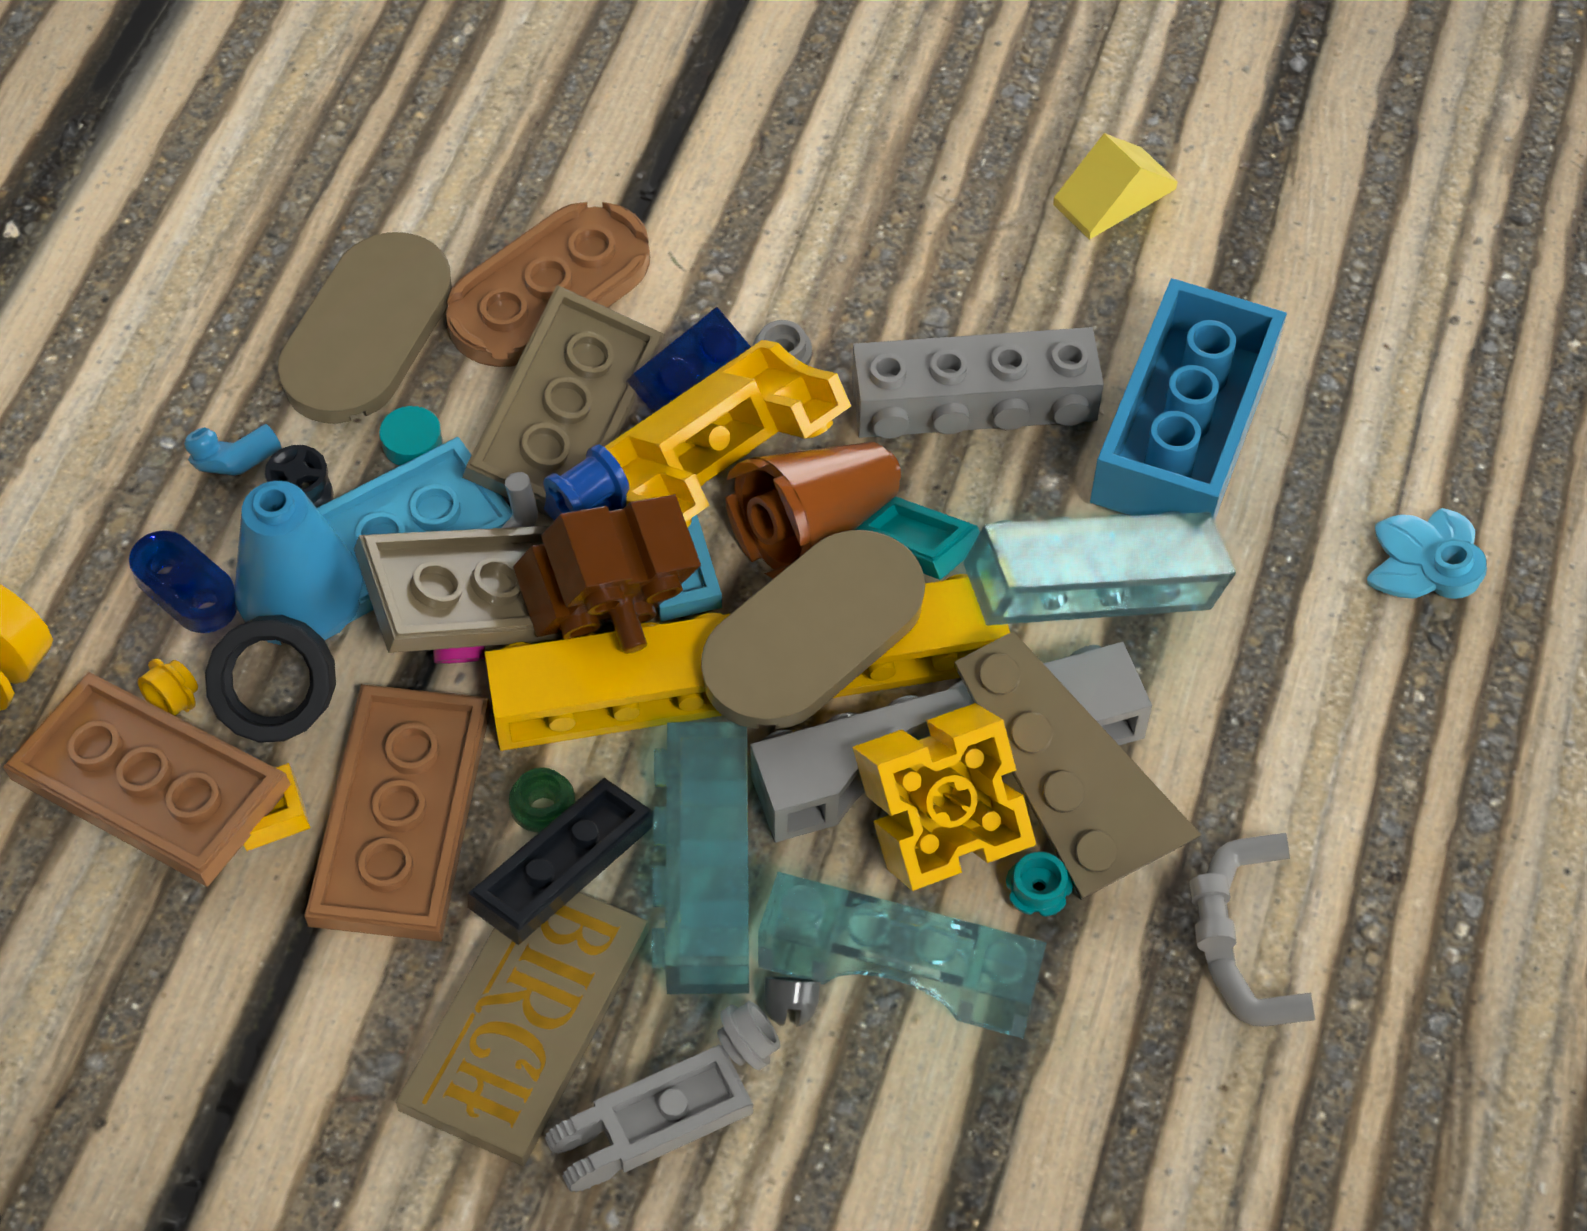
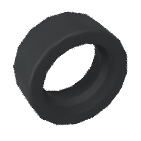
M284 615L258 616L230 630L213 648L205 670L206 697L217 719L236 735L259 743L284 742L307 731L329 707L336 687L335 660L325 640L306 623ZM277 640L291 645L303 656L309 668L310 686L304 701L295 710L283 716L266 717L252 712L240 702L233 688L232 672L237 658L248 646L259 641Z

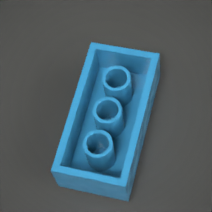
M1171 278L1097 459L1090 503L1208 540L1276 358L1287 312Z

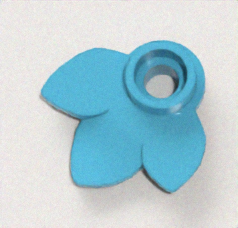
M1441 508L1433 513L1428 522L1417 516L1401 514L1386 518L1375 525L1378 542L1390 556L1367 577V584L1378 591L1410 599L1435 591L1440 596L1457 599L1474 593L1486 576L1487 560L1484 552L1474 544L1475 529L1472 523L1458 512Z

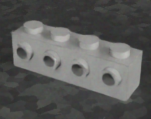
M1093 327L853 344L852 387L859 438L878 436L882 438H896L906 434L935 432L955 434L963 430L991 428L1014 430L1023 426L1048 424L1072 426L1082 422L1098 421L1104 383Z

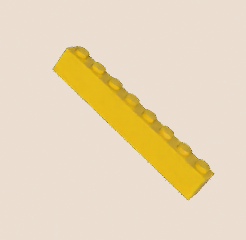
M994 573L975 576L971 574H956L943 581L925 583L920 617L912 630L833 698L960 678L954 667L955 661L1010 633ZM705 613L692 620L667 624L641 623L647 646L640 651L630 654L622 651L616 631L602 634L590 633L583 637L538 644L518 642L509 644L499 650L486 651L485 658L500 751L723 716L714 708L706 695L701 659L703 648L709 635L730 614Z

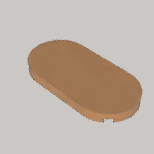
M587 202L567 205L555 211L467 273L453 286L447 300L448 308L446 311L447 329L452 343L463 355L480 364L493 367L516 366L556 285L608 308L642 281L650 265V249L646 227L634 213L612 203L602 202V207H588Z

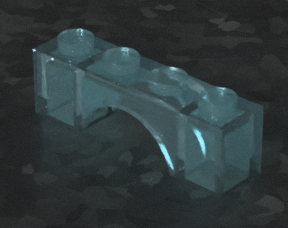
M777 872L758 930V967L797 978L819 980L822 985L844 975H870L895 980L915 987L934 997L949 1009L957 1021L1024 1039L1047 942Z

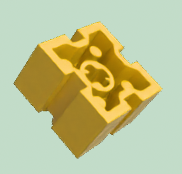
M976 703L926 720L930 736L917 740L901 729L852 747L866 796L888 813V816L873 821L886 868L912 891L962 873L958 857L973 852L986 863L1037 845L1024 796L1002 781V775L1016 770L1004 721Z

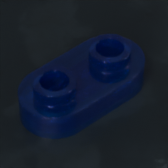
M156 531L145 535L132 547L129 555V565L136 584L184 628L196 633H210L224 628L234 619L238 609L235 602V587L232 579L184 536L173 531ZM173 567L169 573L157 574L163 568ZM205 603H215L208 608L198 609Z

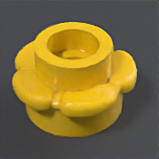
M152 659L148 664L150 670L138 678V687L145 700L174 716L182 710L189 712L196 706L193 694L198 690V684L191 672L177 660L164 664L160 659Z

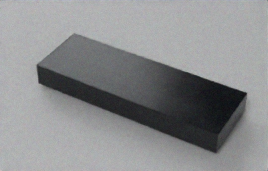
M604 777L468 893V908L517 945H520L653 827L654 811Z

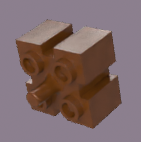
M676 494L633 501L624 509L609 511L608 507L604 506L560 514L541 535L544 544L531 546L513 566L537 637L562 633L564 639L583 637L599 629L601 626L599 620L604 619L605 624L613 623L622 651L630 654L640 651L647 646L641 623H646L657 615L655 609L663 601L680 594L683 591L681 584L701 566Z

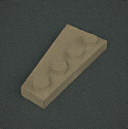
M1014 631L954 662V667L973 702L1003 719L1016 770L1012 774L1058 859L1065 865L1067 873L1081 900L1201 836V833Z

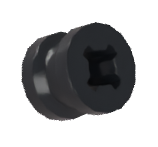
M291 445L278 450L270 457L265 467L266 482L286 481L295 484L300 489L304 483H309L310 485L302 489V491L316 508L333 500L334 492L328 477L329 471L324 456L315 448L306 445Z

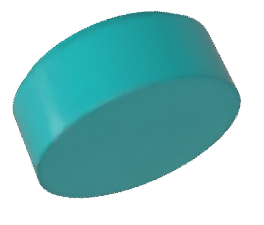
M406 406L398 408L389 413L380 426L383 452L392 463L399 466L443 444L438 418L430 410L423 407Z

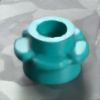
M1033 852L1025 855L1010 868L1006 877V886L1011 890L1009 896L1011 903L1017 910L1027 915L1034 912H1039L1044 917L1057 914L1066 906L1065 897L1069 896L1073 889L1072 880L1063 862L1056 856L1046 852ZM1040 882L1044 884L1045 889L1043 891H1036L1032 885Z

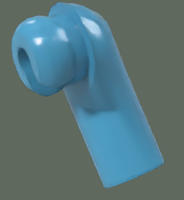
M263 424L234 443L218 441L216 433L208 428H200L191 432L184 442L187 452L191 454L188 460L197 470L232 476L245 473L282 448L276 434L267 424Z

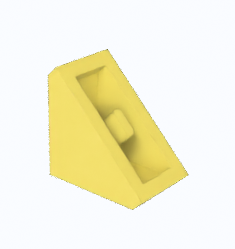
M1104 133L1055 195L1053 205L1090 240L1176 190L1178 181L1142 147Z

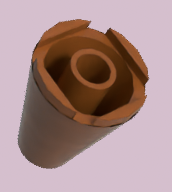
M876 442L760 456L741 461L729 471L727 481L735 478V493L725 497L726 510L733 533L743 552L751 562L762 558L773 569L764 574L774 579L819 541L836 533L855 530L893 499L899 491V481L901 479L900 465L896 457L889 450H886Z

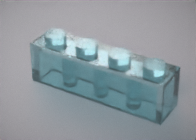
M1171 511L1161 515L1146 516L1115 514L1106 518L1090 519L1059 517L1050 521L1033 522L1001 520L983 526L963 562L986 625L1211 610L1236 575L1235 568L1210 512L1182 514L1178 511Z
M667 722V748L654 749L655 788H667L666 806H654L653 811L654 847H666V866H653V907H665V928H652V970L665 969L667 995L749 994L747 727L733 722Z

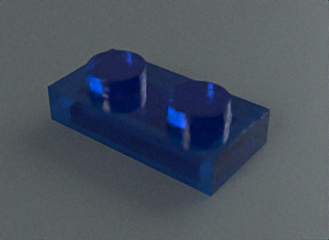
M716 307L633 373L627 380V383L649 409L655 413L751 348V346L721 310Z

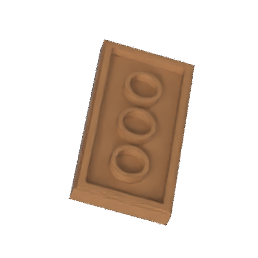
M90 672L83 677L3 766L12 781L206 887L213 882L251 836L250 832L264 816H267L284 796V792L291 785L286 773Z
M361 684L306 909L305 919L308 927L442 942L490 714L488 698Z

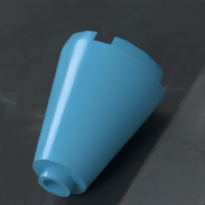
M270 481L257 486L246 496L241 510L234 589L235 602L239 614L244 622L258 616L284 615L306 623L324 640L340 633L356 616L360 605L359 597L363 585L362 574L357 560L298 486L286 481ZM277 640L267 641L268 643L281 645V642Z

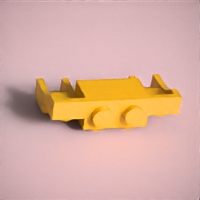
M761 340L604 447L618 461L629 482L630 489L627 493L626 506L633 501L676 494L687 527H689L692 523L691 518L710 506L701 488L708 480L749 454L754 448L777 432L804 439L816 437L826 432L833 425L832 419L850 408L851 404L837 373L808 366L796 359L779 343Z

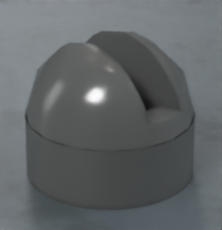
M765 977L764 1002L765 1010L769 1017L778 1025L784 1026L787 1009L795 1010L796 1027L809 1022L818 1007L821 981L797 977Z

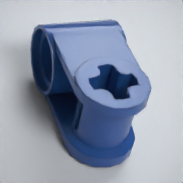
M595 444L587 450L586 459L561 476L552 473L544 478L543 485L546 492L544 510L555 521L560 514L604 506H607L609 511L624 509L626 507L627 493L630 489L629 482L615 457L602 445Z

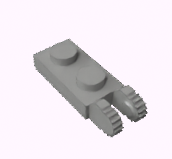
M717 1045L593 1101L594 1107L556 1124L553 1128L549 1129L544 1138L550 1151L553 1154H559L591 1142L604 1130L611 1146L597 1151L587 1158L580 1159L563 1172V1179L570 1192L575 1191L576 1193L611 1179L621 1169L625 1173L753 1114V1103L722 1045Z

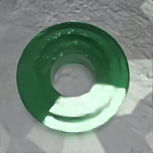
M534 768L525 772L515 782L509 794V808L515 822L522 828L536 833L542 831L576 802L574 789L568 779L549 768ZM541 798H547L554 802L553 805L546 808L531 807L536 800Z

